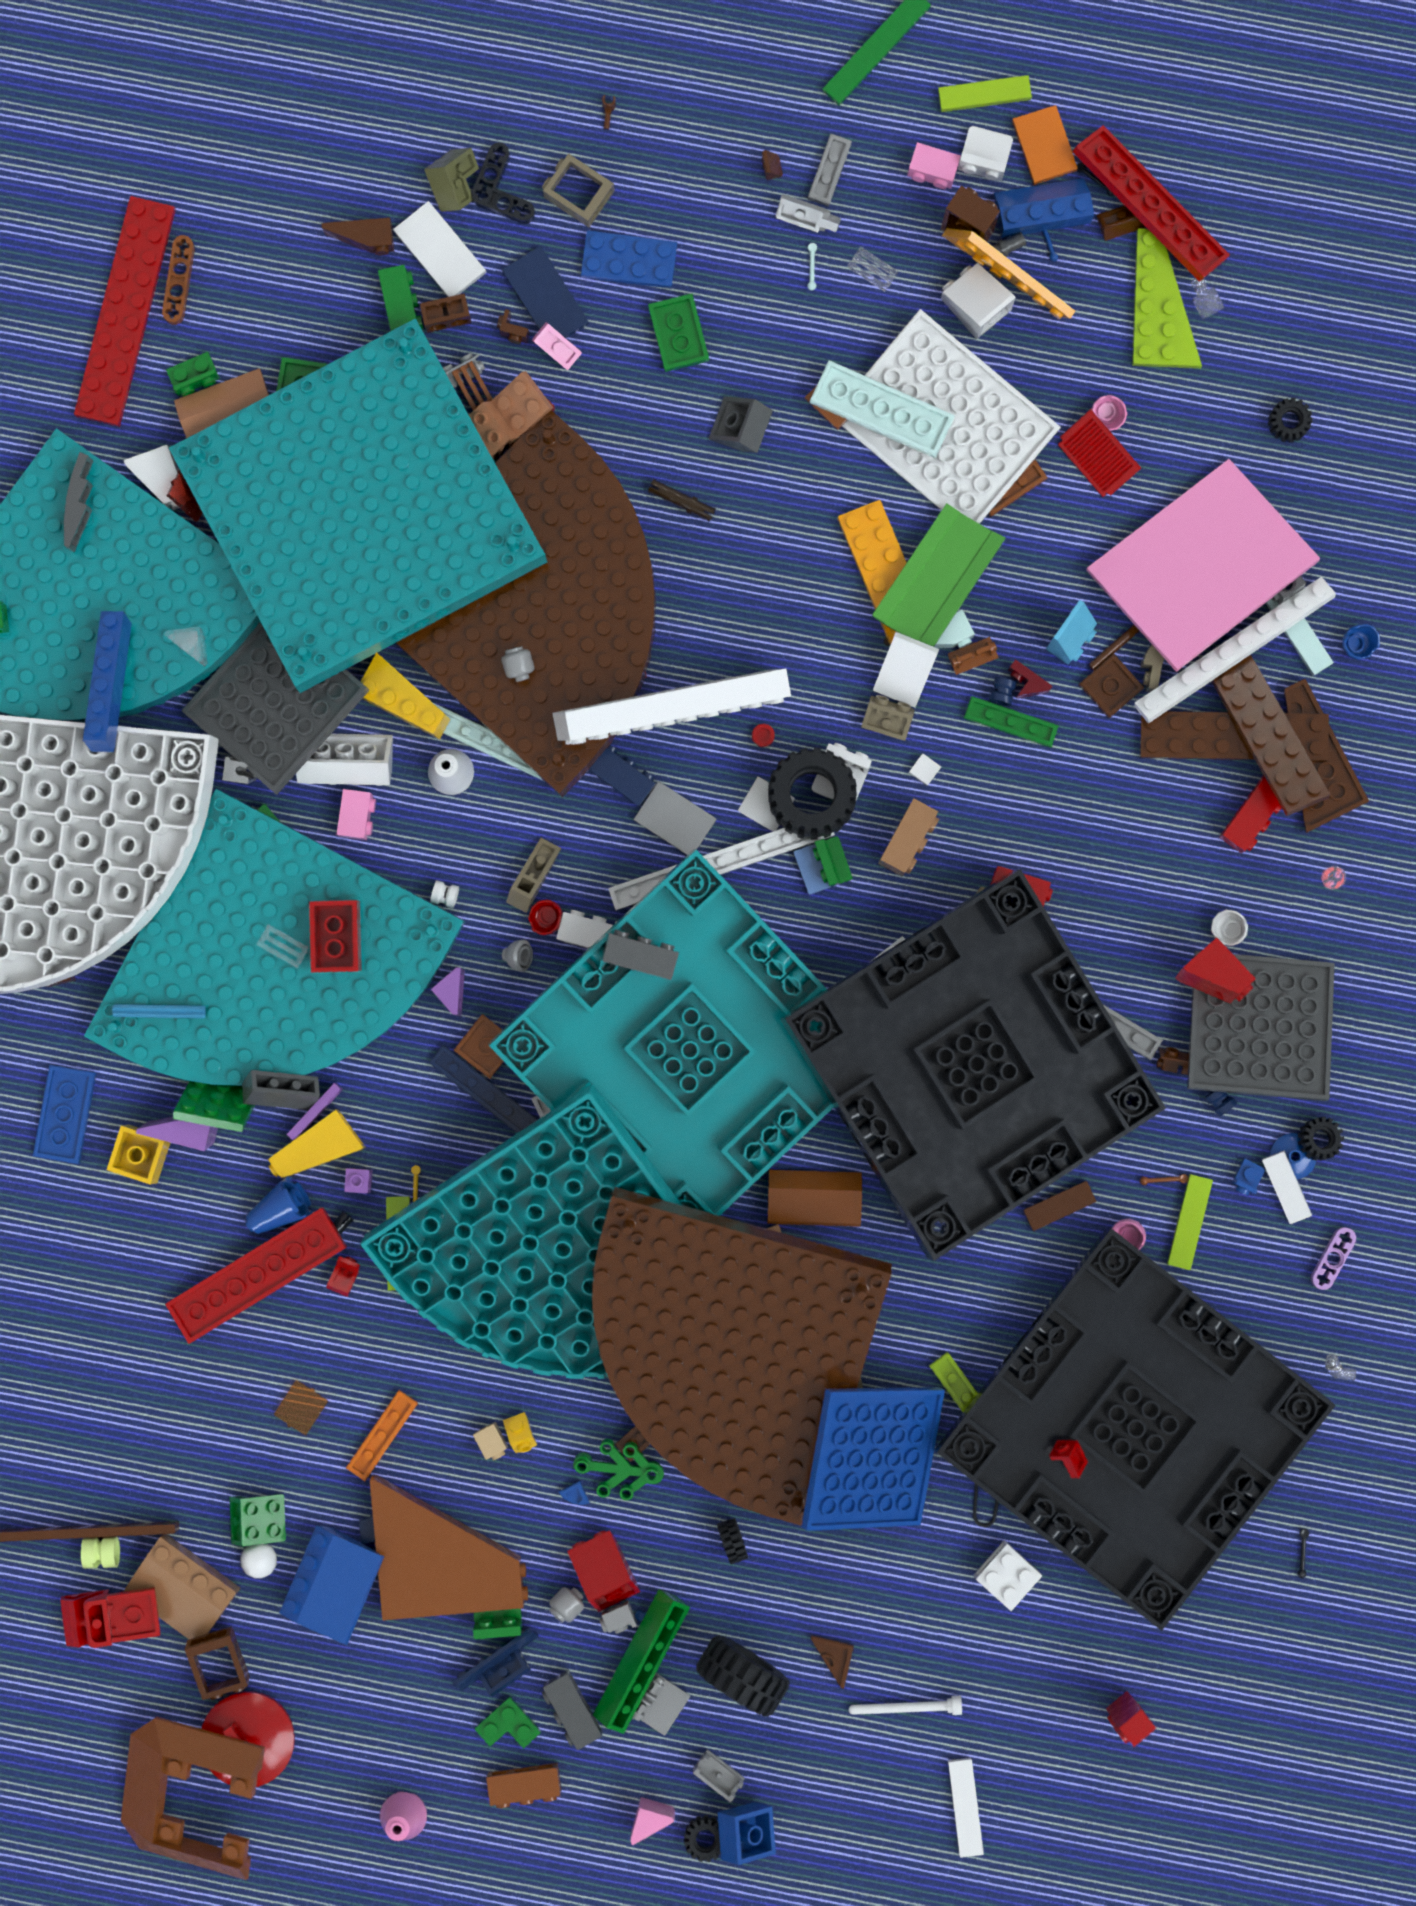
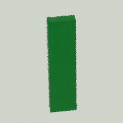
M973 696L970 698L963 718L1049 748L1052 747L1059 725Z

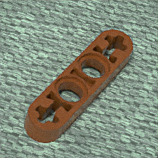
M180 235L173 241L162 315L171 325L180 324L185 317L195 245L185 235ZM183 242H186L189 248L184 249V257L188 258V260L181 258L182 251L179 246H182ZM177 264H185V273L178 275L174 272ZM174 286H181L183 288L182 294L178 297L171 295V289ZM172 302H175V309L179 314L174 315V318L171 319V316L168 314V312L173 311L174 305Z

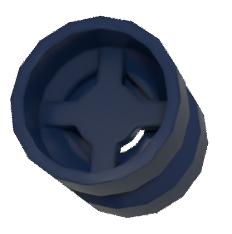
M995 677L993 682L995 691L991 692L989 700L1000 705L1011 706L1013 700L1011 694L1016 689L1017 682L1007 678Z
M1212 1091L1204 1098L1208 1104L1214 1106V1111L1218 1117L1228 1112L1237 1104L1236 1100L1226 1092Z

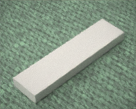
M972 1758L948 1760L959 1856L984 1855Z

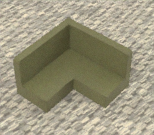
M471 147L452 149L424 169L441 212L461 210L473 201L466 178L476 172L479 167Z

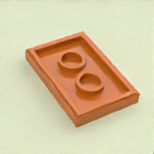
M1056 105L1013 118L1012 123L1033 185L1077 171L1078 168Z

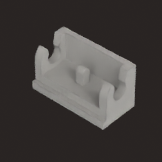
M232 755L225 757L222 780L249 784L256 781L257 777L251 772H247L246 767L248 765L245 762L236 760Z
M709 1749L705 1751L693 1767L694 1775L730 1803L735 1798L737 1790L743 1786L745 1778Z

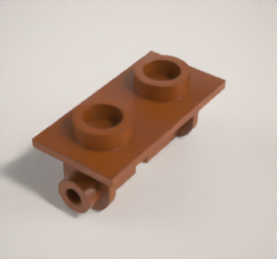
M990 637L947 654L956 675L999 658L996 652V644L994 641L992 642Z

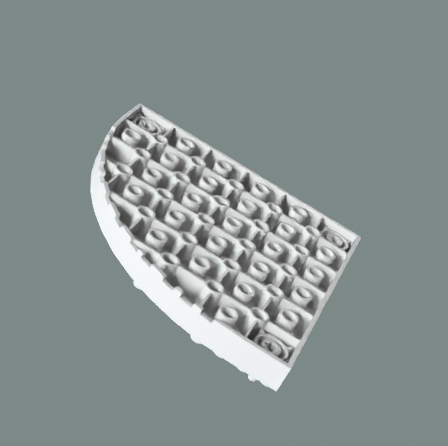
M0 715V994L36 989L75 976L106 959L129 942L150 922L169 899L184 875L198 846L211 799L218 738L206 734L118 726L114 752H91L83 741L85 723Z

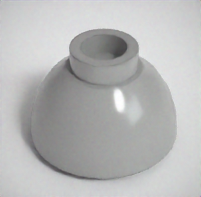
M527 940L514 941L508 948L503 949L502 959L507 961V964L512 969L525 972L532 963V947Z

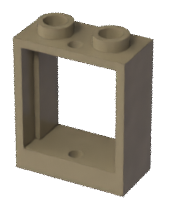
M568 153L565 159L561 158L555 167L556 172L553 177H548L542 186L544 189L543 195L546 200L590 228L614 193V183ZM570 166L601 186L584 211L554 192V189Z

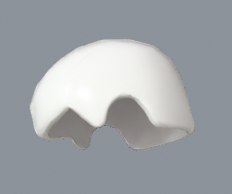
M1224 910L1213 918L1211 931L1215 938H1218L1224 945L1234 946L1241 943L1247 936L1248 924L1244 916L1239 912Z
M268 1544L247 1546L240 1556L241 1567L247 1575L253 1578H264L275 1569L277 1555Z

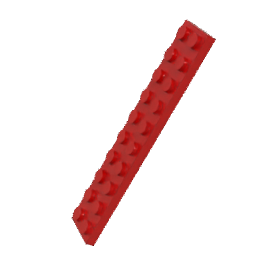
M130 196L74 412L76 417L117 427L121 425L176 212L175 206Z

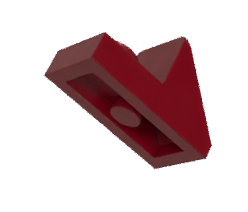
M1016 659L1008 669L1011 672L1010 676L1019 683L1022 681L1026 683L1016 698L1046 694L1053 687Z

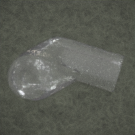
M1335 1354L1326 1356L1325 1368L1333 1378L1355 1380L1356 1369L1343 1368L1338 1361V1356Z

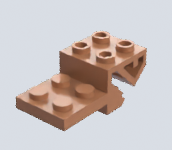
M523 371L493 400L482 402L469 414V417L495 461L500 458L504 446L509 449L524 432L549 413L553 406L527 371Z

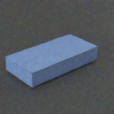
M815 844L793 851L808 895L831 888L829 883H824L820 870L824 868L821 860L816 861L812 848L816 847Z

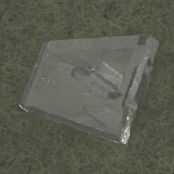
M200 627L168 630L164 633L167 638L204 667L206 666L207 654L204 630Z

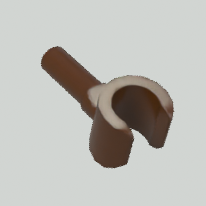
M606 95L602 97V107L605 110L604 129L609 130L611 112L616 108V98L613 96V102L608 104L606 103Z

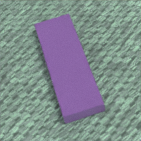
M334 1083L286 1135L292 1140L302 1135L340 1094L343 1088L338 1083Z

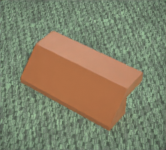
M259 368L176 399L174 403L185 436L188 438L269 396Z

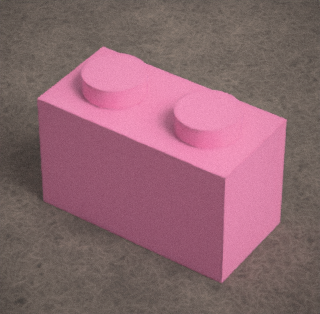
M917 143L908 176L917 182L927 181L933 183L935 187L940 189H951L961 156Z
M343 789L337 836L367 841L368 835L371 836L373 822H370V815L375 812L376 799H373L371 793Z

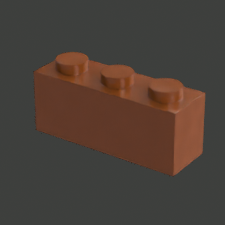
M558 1763L488 1772L486 1777L490 1806L496 1805V1808H506L510 1806V1803L519 1802L520 1805H528L537 1799H543V1802L557 1800V1797L561 1796L562 1792Z

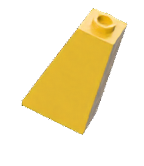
M335 1110L270 1157L268 1161L271 1164L268 1167L276 1177L285 1178L361 1151L366 1146L339 1110Z

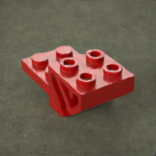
M155 1587L111 1594L109 1589L61 1596L60 1602L66 1646L82 1647L88 1644L91 1648L112 1646V1643L161 1635Z

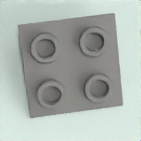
M656 1673L633 1718L637 1721L642 1720L665 1736L687 1703L690 1695Z

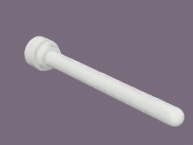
M961 1695L951 1696V1698H947V1701L861 1704L849 1707V1713L853 1715L948 1711L952 1715H962Z

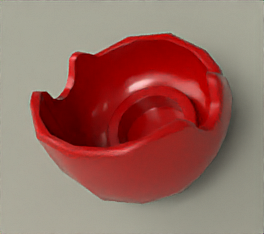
M552 900L538 901L531 907L528 916L532 931L540 935L555 933L559 930L563 912L560 906Z

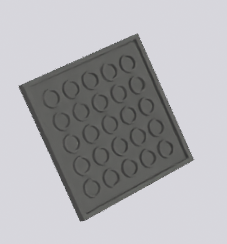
M260 621L241 646L221 665L181 711L208 735L218 738V744L236 760L245 762L248 765L246 768L277 795L370 690L345 669L299 693Z
M1195 951V952H1194V957H1195L1197 954H1199L1201 951ZM1233 954L1256 978L1251 984L1254 988L1240 1002L1235 999L1229 1004L1192 988L1187 1089L1317 1101L1329 1100L1335 963Z

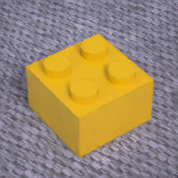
M129 1124L121 1125L107 1170L150 1185L158 1183L171 1142L136 1134L138 1127Z

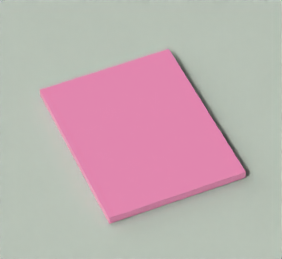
M1228 459L1087 567V572L1177 672L1318 563L1320 557L1234 463Z

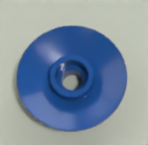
M1289 1133L1279 1137L1273 1143L1270 1156L1285 1151L1296 1179H1301L1313 1170L1316 1161L1312 1160L1313 1157H1306L1307 1152L1302 1153L1300 1149L1303 1148V1145H1298V1141L1301 1140L1298 1134ZM1293 1152H1297L1299 1155L1296 1161L1291 1159Z

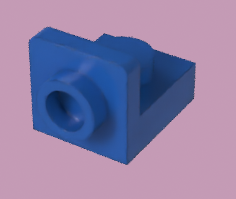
M1243 1158L1231 1183L1237 1186L1236 1191L1246 1196L1249 1193L1256 1194L1258 1191L1256 1188L1266 1169Z

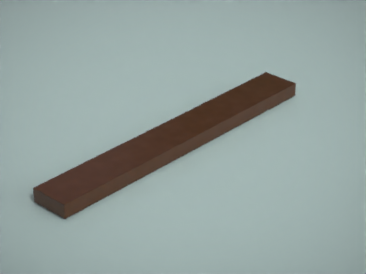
M179 1521L0 1529V1542L174 1534L179 1530Z

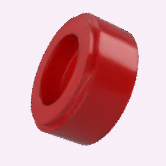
M759 724L753 729L752 740L755 745L765 748L773 743L775 733L770 725Z

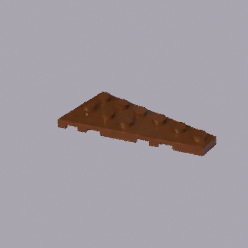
M1306 679L1283 690L1287 713L1324 714ZM1330 725L1328 761H1312L1330 796L1328 799L1302 810L1305 834L1369 802Z

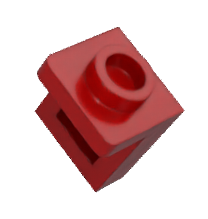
M339 1256L326 1288L348 1297L359 1274L360 1264L353 1258Z

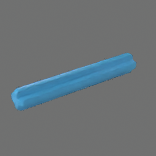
M114 1004L112 1015L114 1017L205 1018L206 1007L194 1005Z

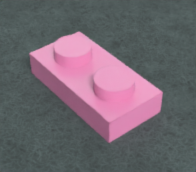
M547 322L532 339L566 370L582 354L580 350Z

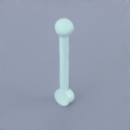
M810 243L808 245V251L810 252V282L807 287L809 290H814L816 288L814 266L817 245Z

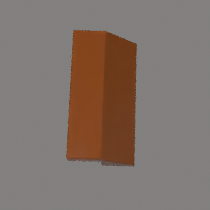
M769 1170L767 1224L861 1227L862 1172Z

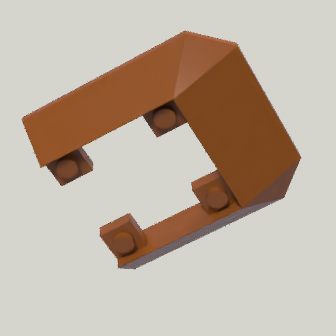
M155 1717L130 1734L121 1813L122 1824L139 1849L247 1880L249 1878L251 1856H248L250 1839L227 1833L224 1836L223 1848L183 1837L185 1820L163 1814L167 1779L169 1775L187 1780L190 1777L191 1765H196L231 1775L229 1793L252 1799L256 1793L258 1772L262 1769L265 1747Z

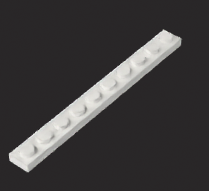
M1320 577L1136 701L1134 707L1149 724L1335 598L1336 593Z
M785 828L709 853L703 857L722 875L815 843L818 840H811V837L801 839L797 837V834H789L785 831ZM833 832L831 833V836L824 838V836L818 837V840L833 837L835 834ZM675 866L608 888L615 910L617 911L636 904Z

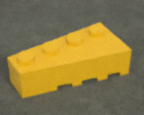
M376 653L360 681L370 690L362 699L440 740L451 719L384 658Z

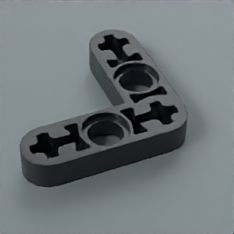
M494 143L487 153L472 190L473 202L480 208L521 224H528L535 218L532 203L498 190L510 159V153L504 143ZM500 150H503V155L505 156L499 157L497 166L494 164L496 161L494 152L498 153ZM495 170L497 172L496 179L487 180L484 177L486 171ZM485 184L487 186L486 196L488 198H483L481 201L477 194L483 193ZM500 199H507L510 202V206L502 210L497 207V203ZM514 203H517L516 207L519 210L528 208L530 215L526 214L524 217H521V212L514 209Z

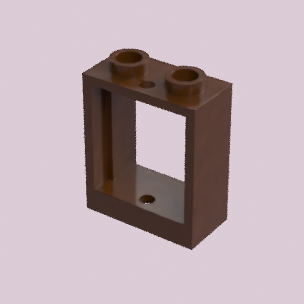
M232 1626L187 1640L185 1653L202 1700L209 1698L214 1700L231 1691L233 1693L240 1692L248 1686L250 1675ZM227 1646L238 1677L207 1686L197 1655Z

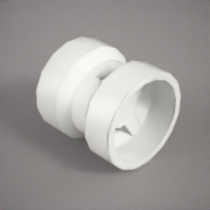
M437 880L430 902L434 904L443 903L446 907L454 908L459 893V886H447L444 882Z

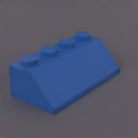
M1084 178L993 193L997 209L1000 210L998 224L1001 238L1012 237L1019 232H1022L1024 235L1042 232L1043 230L1048 231L1090 224L1094 217L1091 194Z

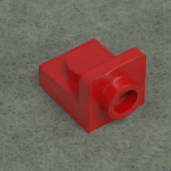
M1078 1440L1057 1441L1049 1455L1051 1460L1063 1461L1071 1478H1080L1088 1463Z

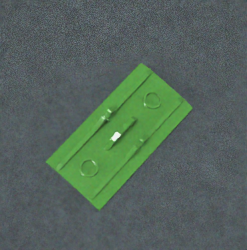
M946 503L872 616L894 631L934 647L1006 537L987 529Z

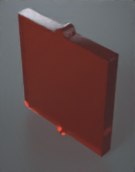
M179 470L175 479L171 481L172 485L166 496L197 522L203 512L182 472Z

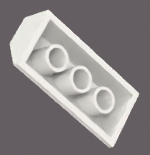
M331 734L296 773L297 783L390 785L393 735Z

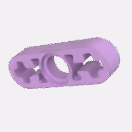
M1338 1228L1332 1235L1311 1274V1283L1314 1287L1326 1290L1333 1285L1356 1242V1235L1350 1228ZM1347 1232V1237L1350 1241L1342 1244L1341 1248L1345 1249L1343 1253L1340 1249L1333 1248V1245L1339 1246L1342 1241L1339 1235ZM1331 1252L1338 1253L1340 1257L1336 1265H1330L1327 1261V1256ZM1324 1264L1327 1268L1334 1269L1333 1273L1327 1272L1325 1276L1328 1280L1327 1283L1319 1285L1320 1280L1317 1279V1276L1323 1275L1326 1269L1322 1268V1265Z

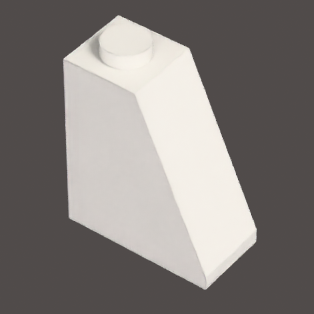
M168 445L124 460L129 470L168 508L178 509L183 507L185 502L189 501L178 467Z

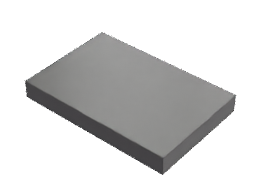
M659 781L634 818L635 822L686 855L693 849H698L717 820Z

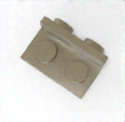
M881 695L871 696L861 728L905 741L915 709L904 702H898V704L891 702L887 697Z

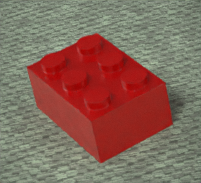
M309 901L311 972L362 971L360 901Z

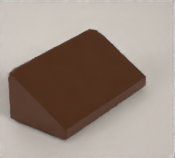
M1126 206L1096 215L1105 241L1137 231L1138 228H1146Z

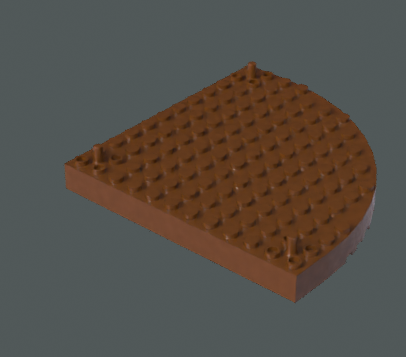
M551 410L537 424L524 432L495 463L544 551L547 563L395 644L563 798L596 762L605 749L609 747L616 735L608 733V738L588 740V737H586V742L566 744L565 741H558L553 713L638 696L651 659L656 626V592L654 572L647 542L634 507L623 487L604 460L592 447ZM523 646V649L530 651L535 669L528 674L529 679L516 682L515 678L506 677L501 658L505 655L506 650Z
M614 1187L599 1241L592 1291L594 1328L600 1356L610 1383L625 1412L640 1433L665 1460L684 1476L710 1493L734 1505L802 1526L825 1390L857 1389L892 1275V1263Z

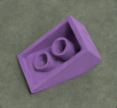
M172 1116L148 1121L137 1129L136 1134L205 1151L215 1143L218 1128L176 1120Z

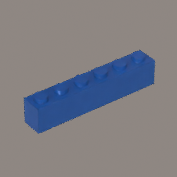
M101 611L83 735V741L91 752L115 751L132 626L124 611Z

